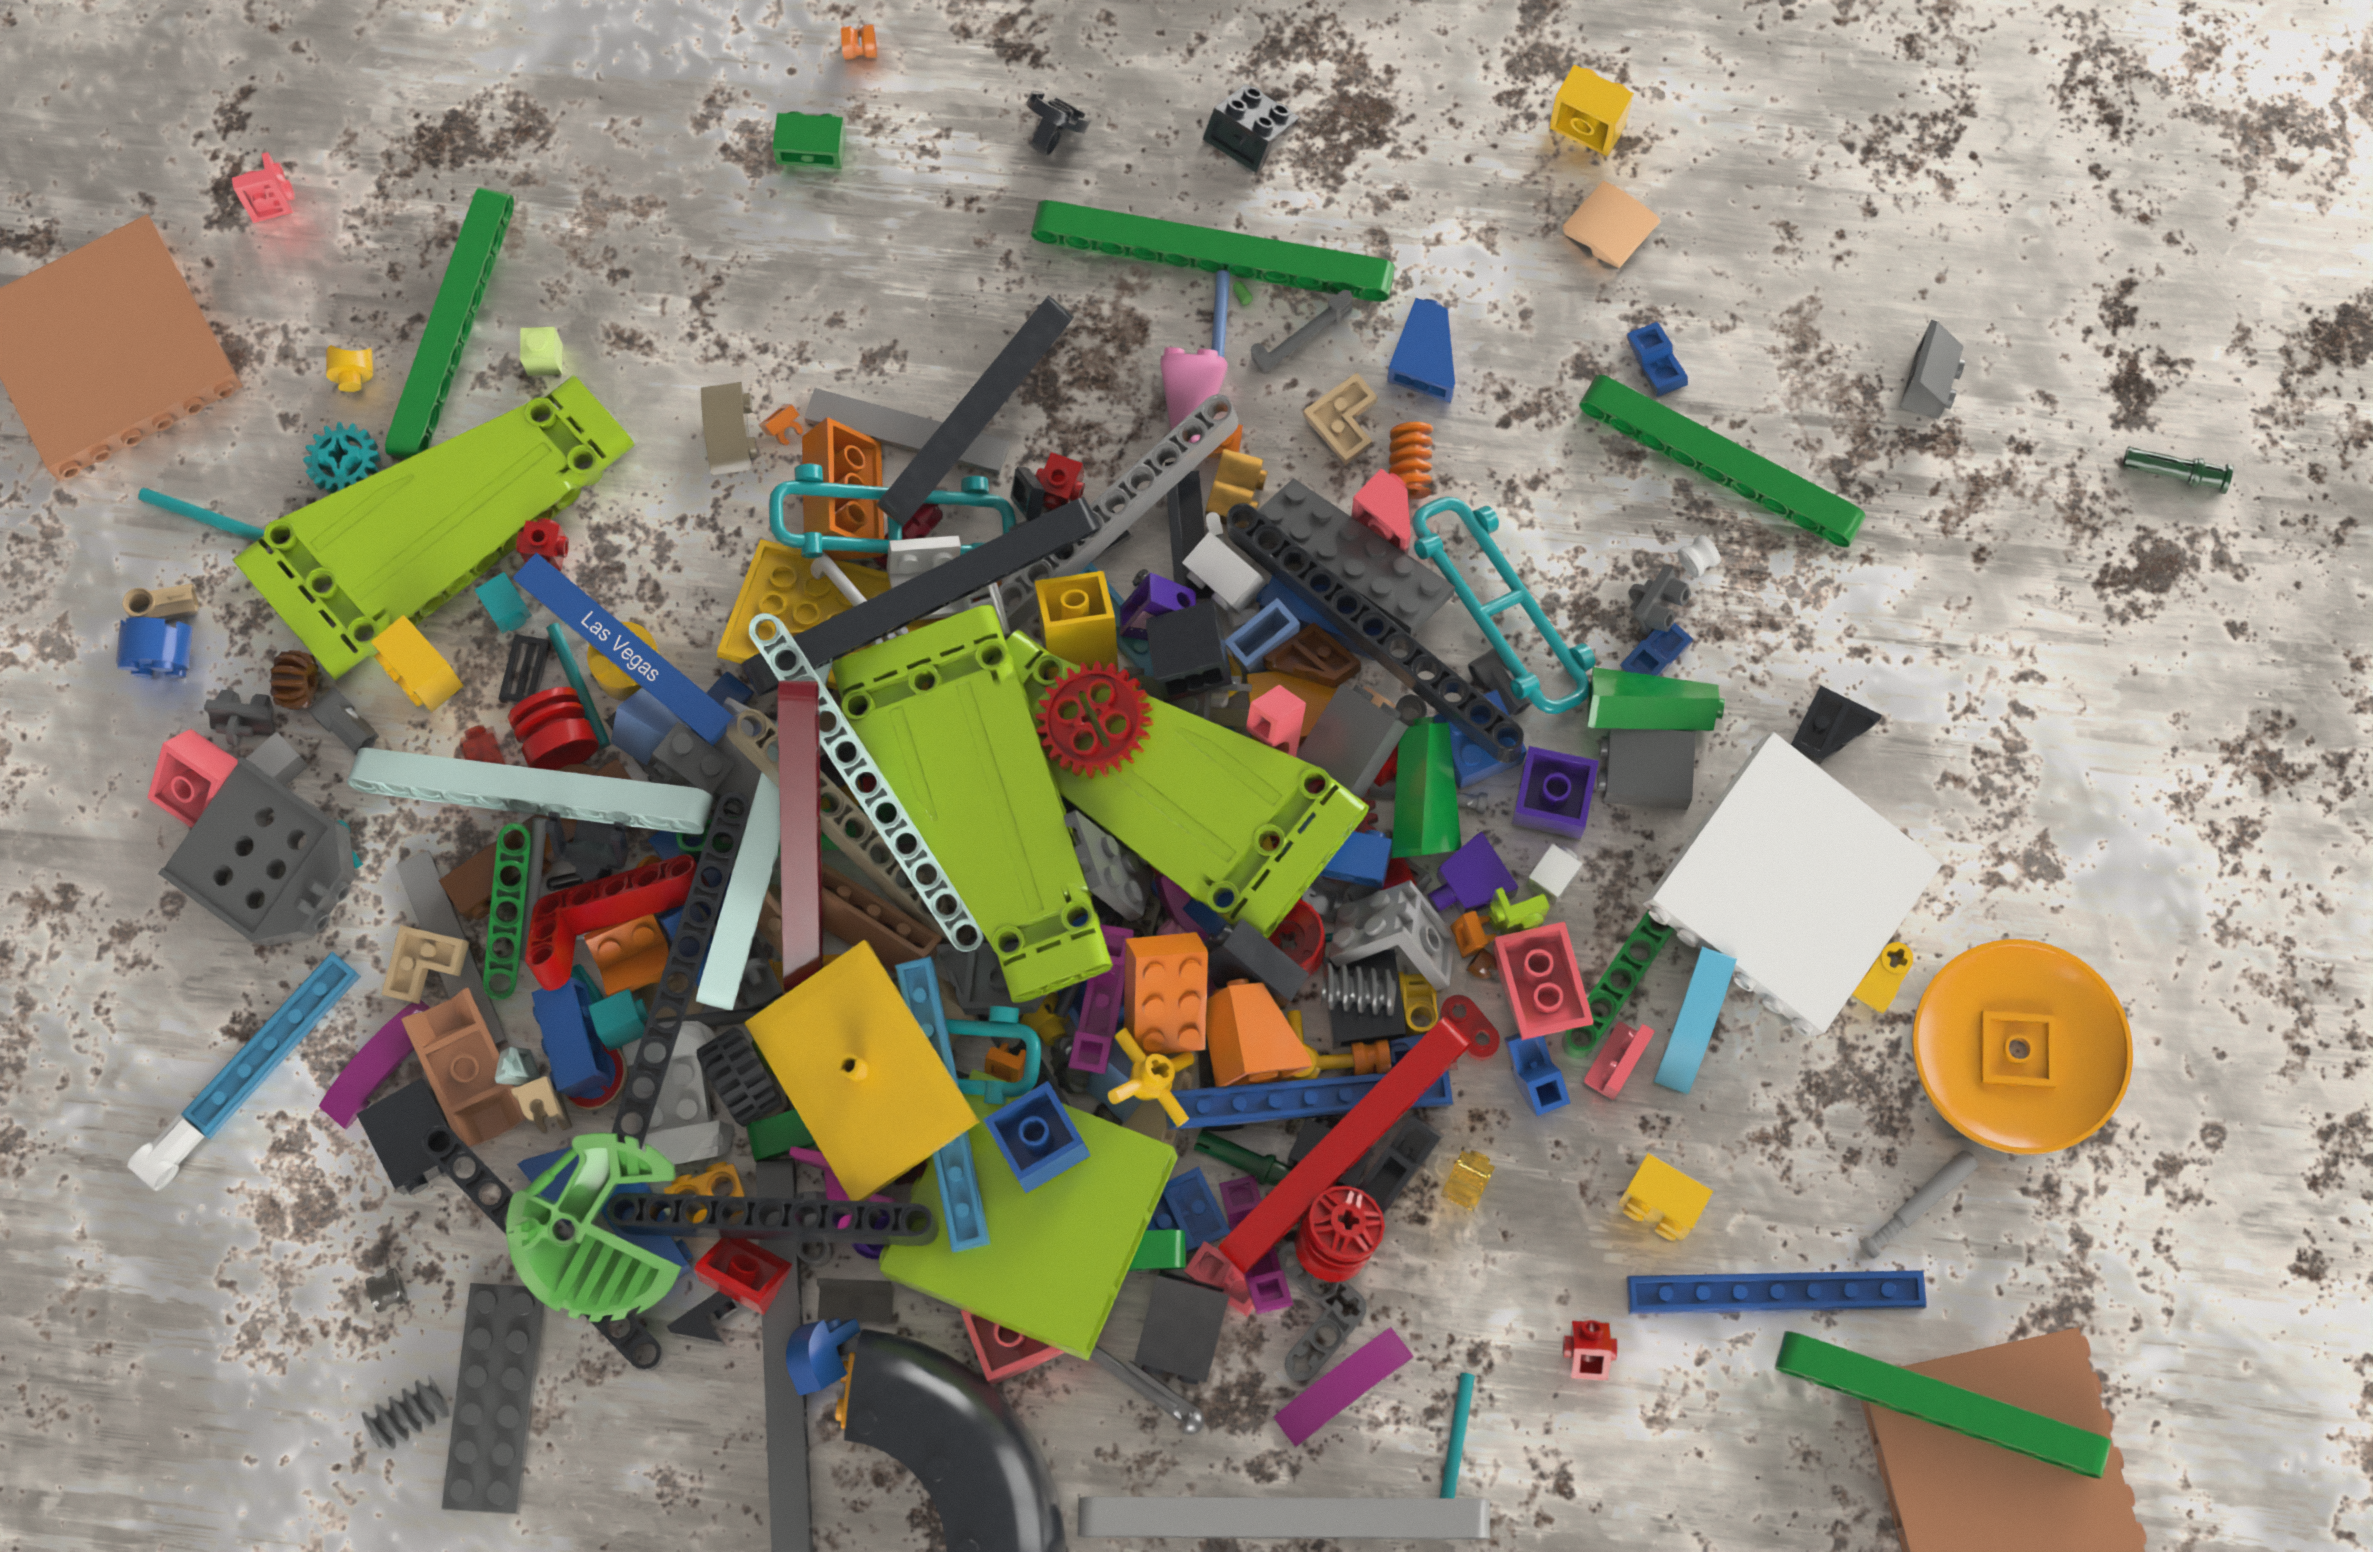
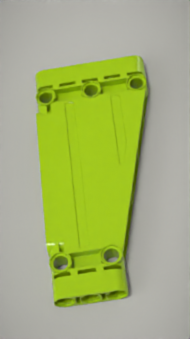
M572 375L544 398H534L520 407L270 522L264 530V535L232 560L330 676L337 681L366 657H373L378 653L371 641L402 615L415 627L512 552L516 548L518 533L524 530L525 520L537 522L539 518L554 519L577 500L583 486H591L598 483L603 476V471L631 450L635 444L622 426L575 375ZM545 414L550 415L547 420L543 422H536V420L540 416ZM586 461L592 462L590 467L578 469L581 463ZM290 535L287 542L278 544L281 537ZM269 546L274 553L270 555L264 548ZM290 571L294 577L290 579L286 572ZM332 583L329 590L319 593L320 588L324 584ZM311 595L315 602L311 604L306 597ZM329 619L335 623L336 626L334 628L327 622ZM374 632L371 639L364 642L360 641L365 633ZM351 643L358 650L355 654L348 647Z
M981 605L836 660L831 667L842 699V712L997 954L1012 1002H1026L1110 970L1113 964L1100 928V919L1094 910L1090 898L1092 892L1089 890L1083 867L1074 849L1077 844L1071 827H1066L1064 815L1067 814L1046 751L1040 744L1042 738L1036 732L1038 726L1021 677L1014 668V659L1009 653L995 608L992 605ZM1002 655L998 663L988 665V661L992 656ZM935 680L934 685L930 689L921 690L922 685L926 681ZM868 704L867 710L863 714L855 715L858 707ZM1081 913H1087V922L1080 927H1074V918ZM1019 939L1018 947L1014 951L1004 952L1005 944L1009 940Z
M1021 630L1015 631L1006 640L1009 653L1014 659V668L1021 677L1034 717L1036 714L1046 712L1038 701L1049 700L1050 695L1046 692L1045 688L1051 687L1056 689L1058 684L1055 678L1044 680L1045 672L1049 668L1057 667L1059 668L1057 676L1066 680L1068 679L1067 668L1070 667L1077 674L1080 673V666L1051 654ZM994 655L988 662V665L998 663L1002 655ZM1100 690L1095 696V702L1102 703L1108 700L1111 690ZM1082 692L1079 697L1091 717V724L1097 730L1103 746L1108 747L1110 743L1097 720L1098 716L1091 708L1086 694ZM1149 695L1141 703H1150L1153 708L1151 712L1144 714V716L1152 719L1153 725L1143 727L1151 738L1150 740H1139L1138 743L1144 749V752L1141 753L1133 750L1130 753L1134 759L1133 764L1125 759L1120 761L1122 772L1119 773L1114 766H1110L1108 777L1105 778L1101 771L1096 769L1094 778L1090 779L1084 768L1077 777L1072 772V765L1067 770H1062L1059 766L1061 758L1053 762L1048 756L1052 749L1045 750L1062 797L1154 869L1166 875L1176 885H1179L1190 897L1197 902L1201 901L1230 925L1242 918L1267 939L1360 824L1369 809L1365 802L1330 777L1324 769ZM1078 706L1068 707L1063 713V719L1069 720L1074 718L1078 713ZM1035 718L1038 728L1045 725ZM1115 721L1110 728V733H1121L1126 727V721ZM1084 737L1079 742L1078 749L1085 751L1091 748L1094 743V737ZM1321 779L1325 781V787L1320 793L1311 794L1307 791L1309 784L1313 780ZM1267 837H1280V843L1276 849L1266 851L1262 848L1263 842ZM1222 893H1233L1234 901L1229 907L1220 908L1217 906V900Z

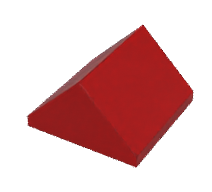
M720 1238L696 1263L694 1271L702 1283L764 1316L791 1271L793 1264L747 1239Z

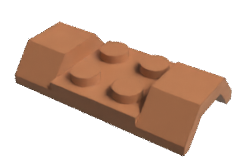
M468 987L439 1005L401 1019L451 1130L469 1148L484 1144L515 1129L528 1120L522 1112L519 1101L512 1094L511 1089L515 1088V1085L496 1083L495 1074L500 1052Z

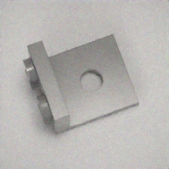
M1410 880L1339 907L1329 958L1336 967H1340L1341 965L1399 945L1436 991H1440L1449 987L1456 936Z

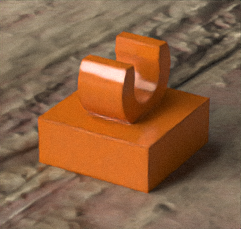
M792 404L782 405L758 425L766 436H776L777 441L785 446L789 444L788 439L784 436L786 428L791 427L797 435L803 433L802 426L798 422L793 421L800 414Z
M1476 910L1462 914L1450 925L1453 934L1456 936L1455 941L1462 959L1476 955L1481 949L1493 942L1494 937H1497L1496 933L1490 935L1484 933L1482 926L1490 921V917L1486 915L1478 917Z
M1006 1042L1001 1044L999 1049L991 1046L985 1056L984 1073L1007 1082L1015 1083L1020 1081L1024 1074L1026 1050L1022 1049L1019 1055L1015 1056L1008 1053L1009 1044Z

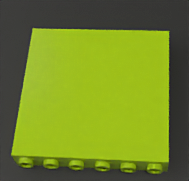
M972 1069L969 1078H964L1007 1082L976 1069ZM963 1094L979 1120V1123L968 1129L991 1244L955 1253L952 1252L932 1154L926 1158V1164L928 1165L923 1176L918 1177L912 1186L910 1193L912 1199L910 1203L922 1204L930 1210L939 1224L938 1235L933 1242L923 1246L885 1245L879 1257V1265H881L879 1270L886 1279L1088 1361L1135 1256L1144 1231L1147 1229L1177 1161L1178 1155L1174 1146L1061 1103L1091 1156L1026 1194L983 1120L1022 1096L1007 1097L1006 1105L984 1103L985 1095ZM927 1218L915 1220L911 1226V1231L918 1232L926 1226Z

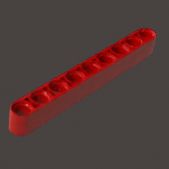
M1443 1017L1237 1225L1217 1249L1244 1275L1247 1274L1307 1213L1319 1194L1332 1188L1468 1049L1472 1041L1446 1017Z

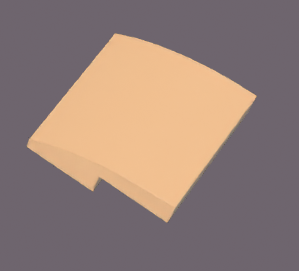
M1603 180L1562 228L1566 236L1591 247L1594 257L1620 268L1660 223L1657 215L1641 202Z

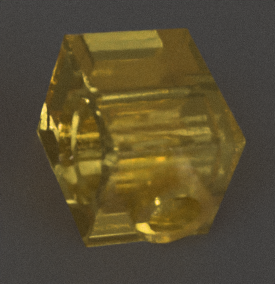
M1462 1150L1443 1188L1441 1196L1474 1212L1495 1166L1489 1164L1490 1159L1477 1151L1471 1150L1470 1153Z

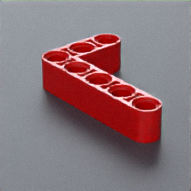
M680 855L550 893L540 898L533 907L525 954V963L544 990L552 991L562 987L569 980L576 936L685 905L698 866L695 859L691 855ZM702 873L701 882L709 887V883Z

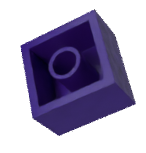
M1529 746L1511 824L1581 839L1587 823L1599 761Z

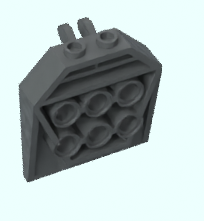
M241 756L234 770L164 868H161L158 874L251 942L267 947L314 937L317 932L324 929L328 924L330 913L338 902L343 901L351 890V883L355 879L349 829ZM274 812V820L267 826V818ZM306 835L307 842L303 848L299 849V841ZM253 841V850L246 856V848ZM285 864L286 872L278 879L279 868ZM230 871H232L233 878L231 882L226 885L225 878ZM262 894H264V904L260 908H258V898Z

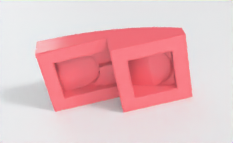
M1204 1241L1187 1265L1184 1273L1192 1279L1231 1289L1228 1305L1245 1317H1248L1254 1306L1243 1273L1219 1250Z

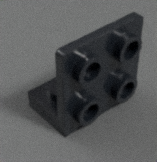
M1245 84L1214 107L1202 139L1257 173L1263 168L1272 143L1296 125L1299 116L1291 112L1287 106L1265 96L1258 88Z

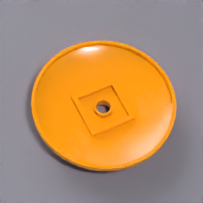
M2025 939L1997 940L1978 945L1956 956L1934 976L1926 987L1918 1003L1912 1025L1911 1041L1915 1069L1925 1094L1933 1106L1949 1124L1966 1137L1981 1145L2005 1153L2018 1155L2048 1154L2074 1146L2090 1137L2111 1118L2119 1107L2131 1077L2133 1066L2132 1036L2127 1017L2115 993L2106 981L2087 963L2061 948L2039 941ZM2011 1041H2019L2025 1045L2027 1049L2026 1058L2017 1059L2011 1055L2009 1051Z

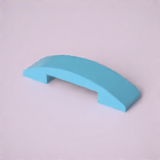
M1703 946L1701 947L1681 1009L1654 1078L1655 1083L1689 1094L1717 1021L1737 958Z

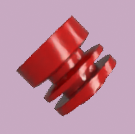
M555 687L533 694L514 706L507 716L517 741L523 743L521 751L529 768L555 771L567 765L581 764L596 753L599 748V743L590 721L583 719L586 713L583 705L580 704L577 691L571 687Z
M1299 899L1269 936L1268 940L1308 972L1309 975L1306 978L1308 979L1318 971L1326 952V939L1321 916L1312 905ZM1294 939L1295 948L1286 947L1283 950L1281 941L1290 942Z
M1335 1186L1321 1192L1297 1227L1294 1239L1296 1256L1304 1269L1314 1277L1328 1282H1345L1357 1276L1382 1241L1385 1230L1382 1211L1373 1198L1364 1191L1350 1186Z

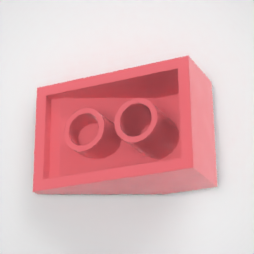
M1565 922L1494 937L1493 955L1496 959L1497 970L1522 1040L1593 1024V1018Z
M964 1310L961 1311L986 1380L991 1385L1026 1372L1064 1353L1062 1350Z

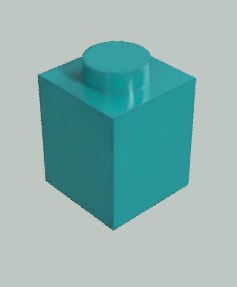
M505 572L474 589L502 634L508 630L514 631L519 629L532 616Z
M629 989L588 1006L597 1035L609 1052L642 1038L646 1026L645 1021L648 1020L649 1012L643 999L636 1001Z

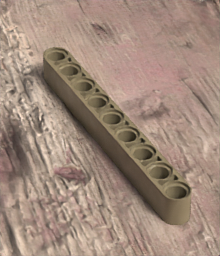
M748 709L735 715L727 724L728 738L779 788V760L778 762L771 760L767 753L769 745H773L779 751L778 728L762 712L756 709ZM743 719L748 720L753 725L754 731L752 736H748L742 731L741 722ZM820 770V792L822 796H825L830 801L831 805L829 813L821 809V831L908 916L942 936L941 944H952L931 911L927 913L923 910L921 906L922 897L872 821ZM846 821H850L855 826L856 835L854 838L849 837L845 832ZM872 846L877 847L881 852L879 863H876L871 858L870 851ZM919 868V880L926 885L932 884L933 881ZM898 871L902 872L906 877V886L904 888H901L896 882ZM946 894L939 898L938 909L941 913L951 915L956 911L957 905ZM962 925L959 928L957 937L961 943L970 938L973 926Z

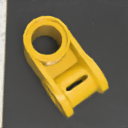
M1900 942L1888 944L1881 951L1851 995L1883 1014L1895 998L1900 984L1912 967L1914 960L1911 949L1906 944ZM1892 955L1898 958L1895 968L1889 965Z
M1403 971L1398 972L1406 1034L1408 1037L1427 1034L1437 1024V991L1422 973L1405 975ZM1415 1015H1424L1429 1019L1430 1024L1423 1028L1417 1027L1412 1023L1411 1018Z

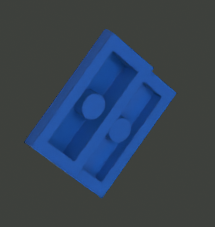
M1199 1166L1166 1183L1147 1226L1148 1230H1185L1186 1255L1198 1250L1204 1241L1211 1244L1231 1233Z

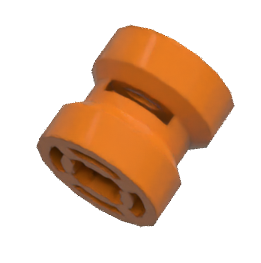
M874 24L863 25L861 29H854L851 26L841 27L844 60H853L861 55H864L866 58H877ZM859 37H861L862 47H860Z
M1387 1039L1376 1040L1373 1045H1365L1363 1042L1351 1043L1354 1076L1369 1075L1373 1072L1377 1074L1388 1073L1392 1069Z

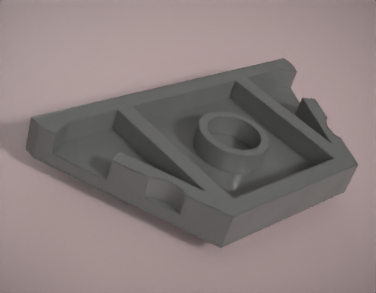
M1075 810L1064 815L1066 827H1072L1077 831L1082 843L1074 847L1083 867L1089 890L1130 922L1142 917L1154 877L1153 871L1139 861L1131 851L1125 850L1111 835L1105 834L1078 811Z
M1007 942L1004 952L1014 951L1018 947L1019 942ZM965 943L964 945H972L974 943ZM982 943L977 949L970 952L960 951L952 944H937L938 954L943 961L948 978L965 1015L989 1014L990 1006L1018 1008L1019 1014L1036 1013L1047 996L1046 994L1021 1003L1012 1002L998 956L990 943Z

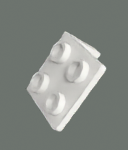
M959 536L889 541L887 572L891 589L960 556L961 544ZM960 599L920 620L947 618L966 611L963 600Z

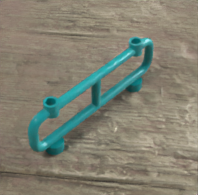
M802 464L794 468L795 480L784 481L778 484L770 494L769 523L772 534L777 541L785 546L801 548V556L803 558H820L823 556L822 550L888 554L889 541L902 540V527L888 515V540L822 536L818 532L793 534L787 531L784 526L783 499L787 495L880 500L890 487L824 483L822 466ZM968 476L961 479V492L933 490L923 502L927 504L994 508L1002 516L1003 534L1009 532V527L1016 525L1014 509L1001 496L989 494L988 478L984 476ZM985 543L961 544L960 555Z
M1448 496L1438 498L1416 510L1412 518V527L1419 539L1414 542V550L1417 556L1422 560L1431 557L1447 581L1455 586L1456 594L1515 679L1510 682L1513 695L1517 699H1523L1528 696L1530 701L1539 710L1555 715L1564 713L1584 702L1590 692V681L1585 672L1595 666V655L1592 649L1585 643H1580L1571 648L1566 646L1489 535L1499 527V520L1495 511L1487 505L1472 511L1464 501ZM1446 510L1457 513L1511 592L1481 605L1444 552L1443 542L1439 535L1431 533L1428 529L1426 520ZM1520 603L1574 680L1576 690L1558 700L1546 698L1540 690V682L1537 676L1532 672H1527L1490 617Z
M990 1006L989 1021L945 1019L948 1034L1019 1038L1026 1044L1025 1069L1020 1081L1012 1083L993 1080L958 1079L959 1089L962 1094L985 1095L984 1103L1006 1105L1007 1097L1023 1096L1030 1092L1036 1084L1040 1069L1041 1041L1032 1028L1018 1023V1008Z

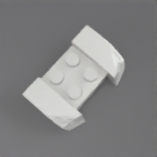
M676 1021L658 1023V1025L668 1028L672 1027ZM683 1021L642 1147L644 1152H646V1143L654 1147L674 1166L728 1153L734 1133V1125L720 1120H712L706 1073L697 1059L696 1049L716 1037L711 1028L699 1021ZM642 1038L622 1046L630 1073ZM651 1043L644 1050V1056L647 1061L658 1063L666 1056V1050L659 1043ZM640 1078L633 1085V1093L639 1098H648L654 1092V1083L648 1078ZM636 1114L639 1132L643 1127V1120L640 1115Z

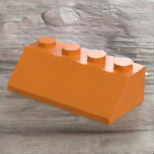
M829 417L802 436V464L822 466L824 483L883 487L881 442ZM803 495L804 533L818 532L822 536L884 539V513L876 506L879 500ZM822 550L833 561L875 558L885 554Z

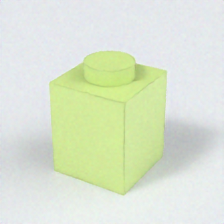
M555 327L521 328L520 360L528 376L562 375V342Z

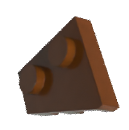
M1315 622L1263 656V666L1267 669L1333 689L1361 671V661Z

